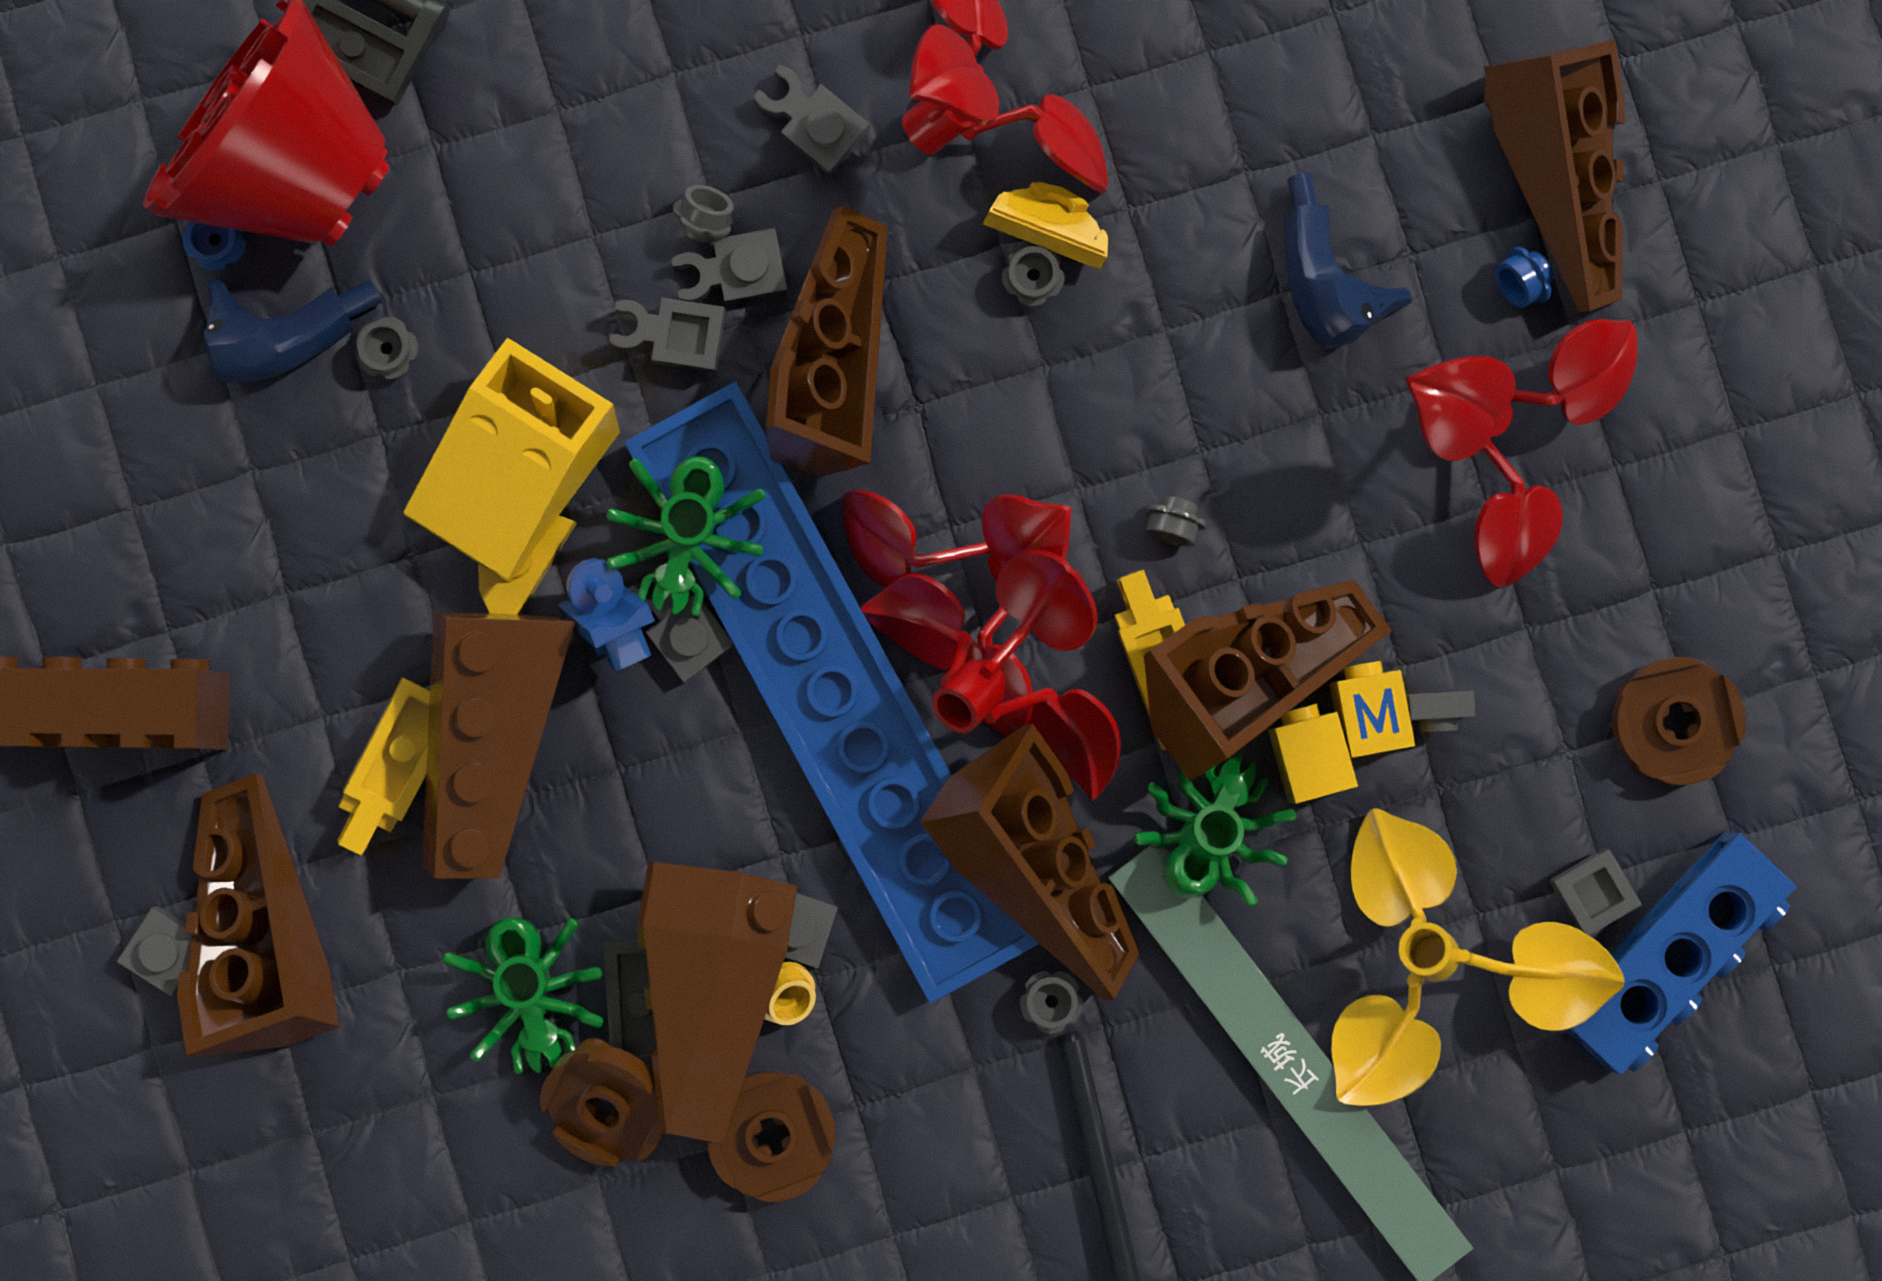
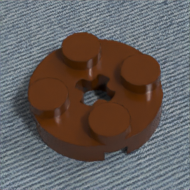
M1690 657L1661 659L1638 669L1629 680L1624 681L1619 686L1612 713V729L1615 742L1622 756L1630 763L1632 769L1640 776L1670 785L1696 784L1719 774L1727 766L1728 763L1726 762L1733 756L1736 746H1740L1746 727L1744 705L1735 685L1725 675H1720L1715 669L1705 665L1704 662ZM1673 703H1678L1681 712H1692L1694 716V724L1685 727V738L1681 740L1676 739L1672 730H1665L1663 726V718L1669 715V706Z
M589 1038L582 1041L576 1050L566 1053L558 1060L543 1083L540 1094V1105L543 1115L548 1108L550 1117L556 1124L552 1131L553 1135L565 1149L580 1159L600 1166H617L620 1159L637 1157L636 1163L651 1155L664 1135L660 1133L653 1068H650L633 1054L609 1046L603 1040ZM598 1098L608 1100L616 1109L614 1108L610 1114L602 1112L598 1109L600 1106Z
M778 1070L758 1071L744 1078L723 1144L707 1142L709 1157L720 1178L734 1190L736 1188L745 1195L753 1196L754 1199L765 1202L789 1200L812 1188L829 1165L836 1140L835 1119L830 1105L823 1094L800 1074L786 1073ZM772 1118L776 1125L786 1124L790 1135L782 1139V1151L772 1153L768 1144L757 1146L755 1143L754 1135L762 1131L761 1120Z

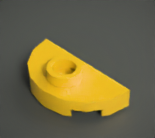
M1032 182L1029 188L1013 190L1010 193L1003 192L997 197L983 222V225L1101 270L1107 259L1108 236L1104 229L1100 231L1097 222L1086 211L1089 204L1083 198L1061 186L1043 182Z
M558 516L509 583L482 565H478L479 591L489 613L522 614L577 523L575 521Z

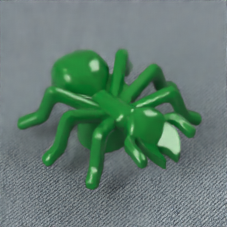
M694 456L682 461L675 468L671 476L670 491L672 498L669 500L641 461L636 458L631 460L629 467L662 511L661 522L616 509L607 510L606 517L609 521L621 523L632 528L664 534L669 539L633 552L609 558L606 562L608 568L615 570L627 565L643 562L667 552L669 557L668 563L656 569L655 573L645 576L638 593V597L645 601L651 583L657 581L653 591V603L658 611L662 610L664 601L671 594L673 600L672 613L678 614L688 603L689 590L691 589L694 592L692 615L699 616L703 600V590L695 582L694 575L688 568L689 562H692L694 559L732 599H737L741 595V590L699 545L705 544L735 553L754 556L762 555L764 548L761 544L734 540L712 533L716 525L738 516L746 509L763 501L766 497L764 490L757 489L728 507L714 513L713 510L719 505L724 493V482L719 467L712 460Z
M1242 755L1230 758L1220 767L1217 777L1214 775L1215 767L1203 773L1205 780L1209 783V796L1212 800L1210 803L1195 789L1192 781H1189L1180 769L1178 787L1199 811L1198 814L1171 805L1166 791L1155 782L1149 783L1146 788L1147 792L1156 799V809L1161 815L1185 823L1180 831L1162 835L1155 831L1138 832L1134 836L1136 844H1150L1154 849L1179 844L1178 847L1168 854L1163 862V879L1170 891L1184 899L1199 898L1210 891L1217 884L1220 877L1224 888L1238 892L1244 903L1252 907L1257 904L1258 899L1244 880L1233 876L1228 855L1235 852L1247 863L1268 862L1279 867L1285 866L1288 861L1286 855L1272 850H1252L1242 843L1244 831H1261L1279 823L1293 821L1296 818V812L1293 809L1271 812L1258 818L1248 819L1239 817L1234 810L1243 804L1256 803L1269 782L1267 778H1262L1250 795L1248 790L1254 783L1256 764L1255 762L1249 764L1245 772L1240 775L1239 766L1243 758Z
M518 916L506 917L496 922L488 932L486 952L488 958L497 967V970L481 961L466 959L451 952L444 954L442 959L444 964L465 972L481 975L493 981L495 994L479 997L450 1007L446 1012L449 1019H457L479 1010L502 1004L510 1007L508 1012L471 1052L470 1058L473 1061H480L518 1017L523 1020L524 1028L519 1034V1040L511 1049L516 1074L522 1073L524 1069L521 1057L522 1048H525L526 1060L536 1073L542 1071L540 1061L542 1053L548 1058L552 1069L561 1058L562 1048L557 1037L564 1040L568 1053L576 1050L572 1034L569 1031L557 1028L551 1020L545 1019L544 1014L546 1010L575 1017L580 1022L594 1028L602 1027L603 1019L601 1016L589 1012L580 1005L544 996L546 992L576 983L597 980L603 975L601 968L594 967L550 978L549 969L577 929L578 921L573 918L567 920L542 959L540 958L542 951L540 933L530 921Z

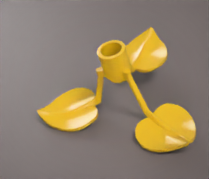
M1371 809L1360 827L1353 849L1351 863L1352 890L1359 908L1379 926L1394 927L1406 921L1411 915L1414 918L1411 921V927L1404 932L1399 942L1400 959L1404 966L1411 971L1407 978V984L1409 985L1408 1004L1406 1009L1403 1010L1390 997L1370 995L1355 1000L1340 1014L1334 1027L1331 1045L1336 1076L1337 1099L1344 1104L1354 1106L1382 1105L1410 1095L1430 1079L1440 1059L1441 1040L1439 1034L1432 1026L1414 1019L1420 1008L1421 985L1425 980L1438 982L1449 978L1456 971L1459 964L1471 965L1501 975L1514 976L1509 987V999L1512 1007L1528 1024L1547 1031H1563L1586 1022L1623 988L1624 975L1615 959L1599 942L1579 929L1558 922L1537 923L1520 930L1515 936L1512 946L1515 964L1500 962L1470 953L1468 950L1459 949L1455 939L1436 924L1426 922V916L1423 909L1440 906L1449 898L1453 891L1457 867L1451 849L1438 834L1427 827L1398 818L1380 809Z

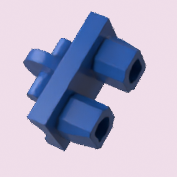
M596 558L583 560L568 575L566 591L569 600L557 604L561 616L575 621L573 630L588 641L591 650L595 654H605L609 665L616 671L649 657L651 653L641 631V627L654 622L649 605L624 586L623 578L617 569H609L607 561Z

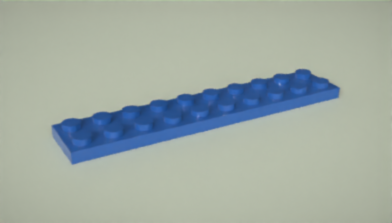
M737 382L731 383L625 441L624 443L632 458L641 461L668 500L672 498L670 480L675 468L685 459L694 456L712 460L719 467L722 474L724 493L719 505L713 510L714 513L728 507L757 489L764 490L766 497L763 501L751 506L738 516L716 525L712 533L734 540L761 544L764 548L762 555L754 556L735 553L705 544L699 545L741 590V595L737 599H732L695 559L689 563L929 1003L935 1002L1040 944L954 869L920 823L941 788L952 775L782 464L771 461L768 439Z

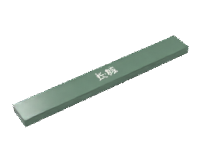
M1150 845L1107 878L1417 1281L1434 1280L1474 1248L1365 1106L1348 1105L1337 1099L1334 1066L1203 895L1199 898L1184 899L1170 891L1163 879V862L1169 854L1166 847L1154 849Z

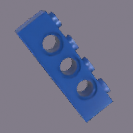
M1723 832L1610 952L1624 975L1623 988L1586 1022L1565 1031L1607 1070L1622 1075L1627 1068L1631 1072L1638 1070L1656 1052L1659 1044L1654 1039L1670 1022H1673L1675 1025L1682 1023L1698 1008L1702 1001V997L1698 992L1714 975L1718 978L1726 976L1742 961L1746 954V950L1742 945L1758 928L1762 932L1770 929L1785 915L1790 907V904L1785 899L1797 886L1741 833ZM1724 892L1732 901L1733 914L1727 924L1716 927L1709 917V905L1717 894ZM1682 939L1689 948L1690 960L1685 969L1679 973L1672 974L1665 964V951L1673 941ZM1640 986L1646 995V1008L1638 1018L1627 1020L1621 1011V998L1629 988Z

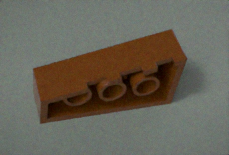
M433 612L422 866L433 878H500L575 621L554 615Z
M0 656V747L228 750L230 674L210 671V660L170 659V669H146V659L106 658V669L82 668V658L43 657L42 668H18L19 657Z

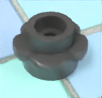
M693 185L686 189L682 200H677L674 203L673 215L676 218H680V229L686 236L700 242H711L715 238H722L730 233V227L733 224L731 214L734 205L726 194L715 188L705 185Z
M1026 244L1017 247L1009 254L1008 267H1005L1002 271L1004 288L1010 295L1015 294L1018 297V301L1023 305L1040 306L1044 304L1049 296H1057L1064 284L1065 276L1064 272L1059 268L1061 262L1056 252L1040 246ZM1032 269L1039 272V278L1035 281H1031L1027 277L1028 271Z
M383 317L379 321L366 324L356 338L358 349L357 361L360 367L371 376L380 374L387 380L399 378L408 372L410 361L416 359L418 355L416 336L411 332H407L405 323L394 317ZM390 343L393 348L392 352L387 355L383 354L381 351L382 345Z
M1162 496L1160 504L1149 505L1146 509V515L1149 517L1145 530L1146 534L1169 544L1192 547L1195 544L1198 530H1205L1207 525L1203 519L1196 516L1198 506L1182 498Z
M1044 970L1033 974L1025 984L1026 993L1020 998V1009L1028 1022L1037 1024L1036 1026L1039 1031L1049 1034L1059 1033L1064 1030L1066 1024L1075 1023L1082 1013L1083 1000L1077 993L1079 985L1071 975L1063 971L1050 974ZM1049 995L1056 996L1058 999L1057 1005L1048 1007L1045 1003L1046 997Z

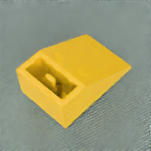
M507 338L469 387L403 512L404 516L509 583L619 435L620 429L614 405Z

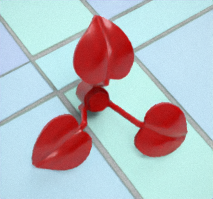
M931 0L935 9L950 27L960 34L967 35V42L958 33L940 24L931 26L921 36L913 58L909 98L920 100V102L908 110L902 117L903 128L910 141L923 153L934 155L960 134L970 141L979 133L1016 121L1030 120L1034 122L1033 134L1037 143L1052 161L1101 195L1107 192L1108 175L1101 142L1090 121L1072 103L1055 94H1048L1040 100L1039 108L1035 105H1027L998 114L999 98L991 80L984 73L983 67L976 64L975 55L980 50L981 42L993 50H999L1006 44L1008 26L999 1Z
M1609 319L1590 320L1568 332L1556 345L1550 359L1548 378L1555 390L1549 393L1516 390V382L1510 368L1500 360L1489 356H1471L1445 361L1406 378L1408 389L1416 405L1421 433L1429 449L1440 458L1448 461H1459L1471 457L1482 449L1510 484L1511 493L1495 494L1484 503L1475 525L1474 544L1479 566L1485 578L1496 587L1502 588L1503 586L1515 583L1549 554L1561 532L1563 511L1560 500L1551 489L1542 485H1536L1525 490L1523 479L1491 442V437L1502 434L1510 425L1513 416L1510 403L1513 401L1542 406H1555L1561 402L1564 418L1575 425L1591 423L1609 413L1624 396L1634 374L1638 346L1636 329L1632 321L1628 319L1619 321Z
M859 489L851 490L842 496L844 500L842 504L844 528L851 552L863 572L874 582L884 587H887L898 577L912 573L911 565L916 568H922L990 553L988 567L992 577L997 582L998 575L1003 567L1021 553L1043 550L1055 553L1065 560L1067 558L1071 525L1070 506L1046 504L1020 495L1002 494L991 499L983 510L982 531L985 542L930 554H921L914 551L917 539L914 525L907 515L893 502L878 494ZM1001 606L977 635L978 643L971 642L965 662L979 659L990 660L1001 648L1002 645L992 644L994 632L1009 615ZM1012 653L1000 666L1006 678L1005 694L1001 702L1033 692L1026 668ZM1033 705L1001 715L994 724L987 723L985 719L982 722L994 731L1008 737L1022 726L1028 724L1032 716Z
M1033 550L1017 555L1003 567L996 582L997 601L1008 614L1022 621V623L990 660L979 659L965 662L972 637L968 632L961 630L965 622L964 609L956 596L942 583L932 577L919 573L900 576L861 606L860 609L866 620L893 642L921 661L939 669L949 670L940 679L942 686L932 697L933 711L939 721L948 729L957 733H968L983 719L989 724H994L1001 715L1033 705L1032 716L1027 725L1033 724L1066 770L1068 776L1080 785L1090 800L1096 799L1107 787L1117 770L1120 760L1121 737L1115 719L1098 699L1081 689L1069 690L1059 697L1052 688L1047 687L1001 702L1005 694L1006 678L1000 666L1031 631L1048 647L1060 651H1071L1084 646L1096 630L1098 618L1094 599L1077 570L1072 569L1065 559L1052 552Z

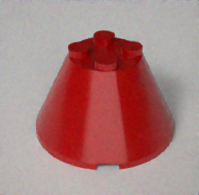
M279 0L275 6L282 10L284 14L274 25H271L262 18L224 66L177 136V139L183 142L168 166L162 163L158 168L146 192L143 207L156 216L312 244L321 240L332 247L341 238L352 220V215L346 211L361 191L365 195L370 196L388 172L390 164L384 161L388 152L384 148L386 139L304 1Z

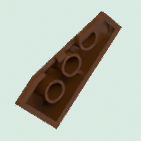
M1604 41L1484 67L1486 77L1485 102L1492 115L1494 132L1578 312L1592 311L1622 300L1623 224L1619 216L1612 212V194L1615 184L1624 182V161L1613 159V126L1624 124L1625 101L1616 41Z
M843 205L833 208L772 363L766 433L771 461L816 478L870 464L888 226Z
M1355 579L1297 593L1288 599L1264 605L1256 603L1244 606L1236 612L1212 617V615L1193 619L1144 655L1151 729L1187 779L1192 781L1232 756L1392 630Z
M1033 724L1024 725L949 777L920 823L956 871L1103 1000H1114L1137 960L1139 951L1113 886L1101 883L1088 852L1096 846L1089 827L1078 828L1066 798L1074 792L1066 770Z
M255 773L203 793L193 861V870L199 875L195 912H187L185 934L192 935L187 972L179 973L177 989L186 1056L202 1057L284 1047L340 1027L329 965L264 777Z
M658 862L648 863L637 932L639 949H646L650 987L644 988L646 1010L653 1011L657 1048L651 1057L660 1133L723 1144L787 952L798 886L742 872Z

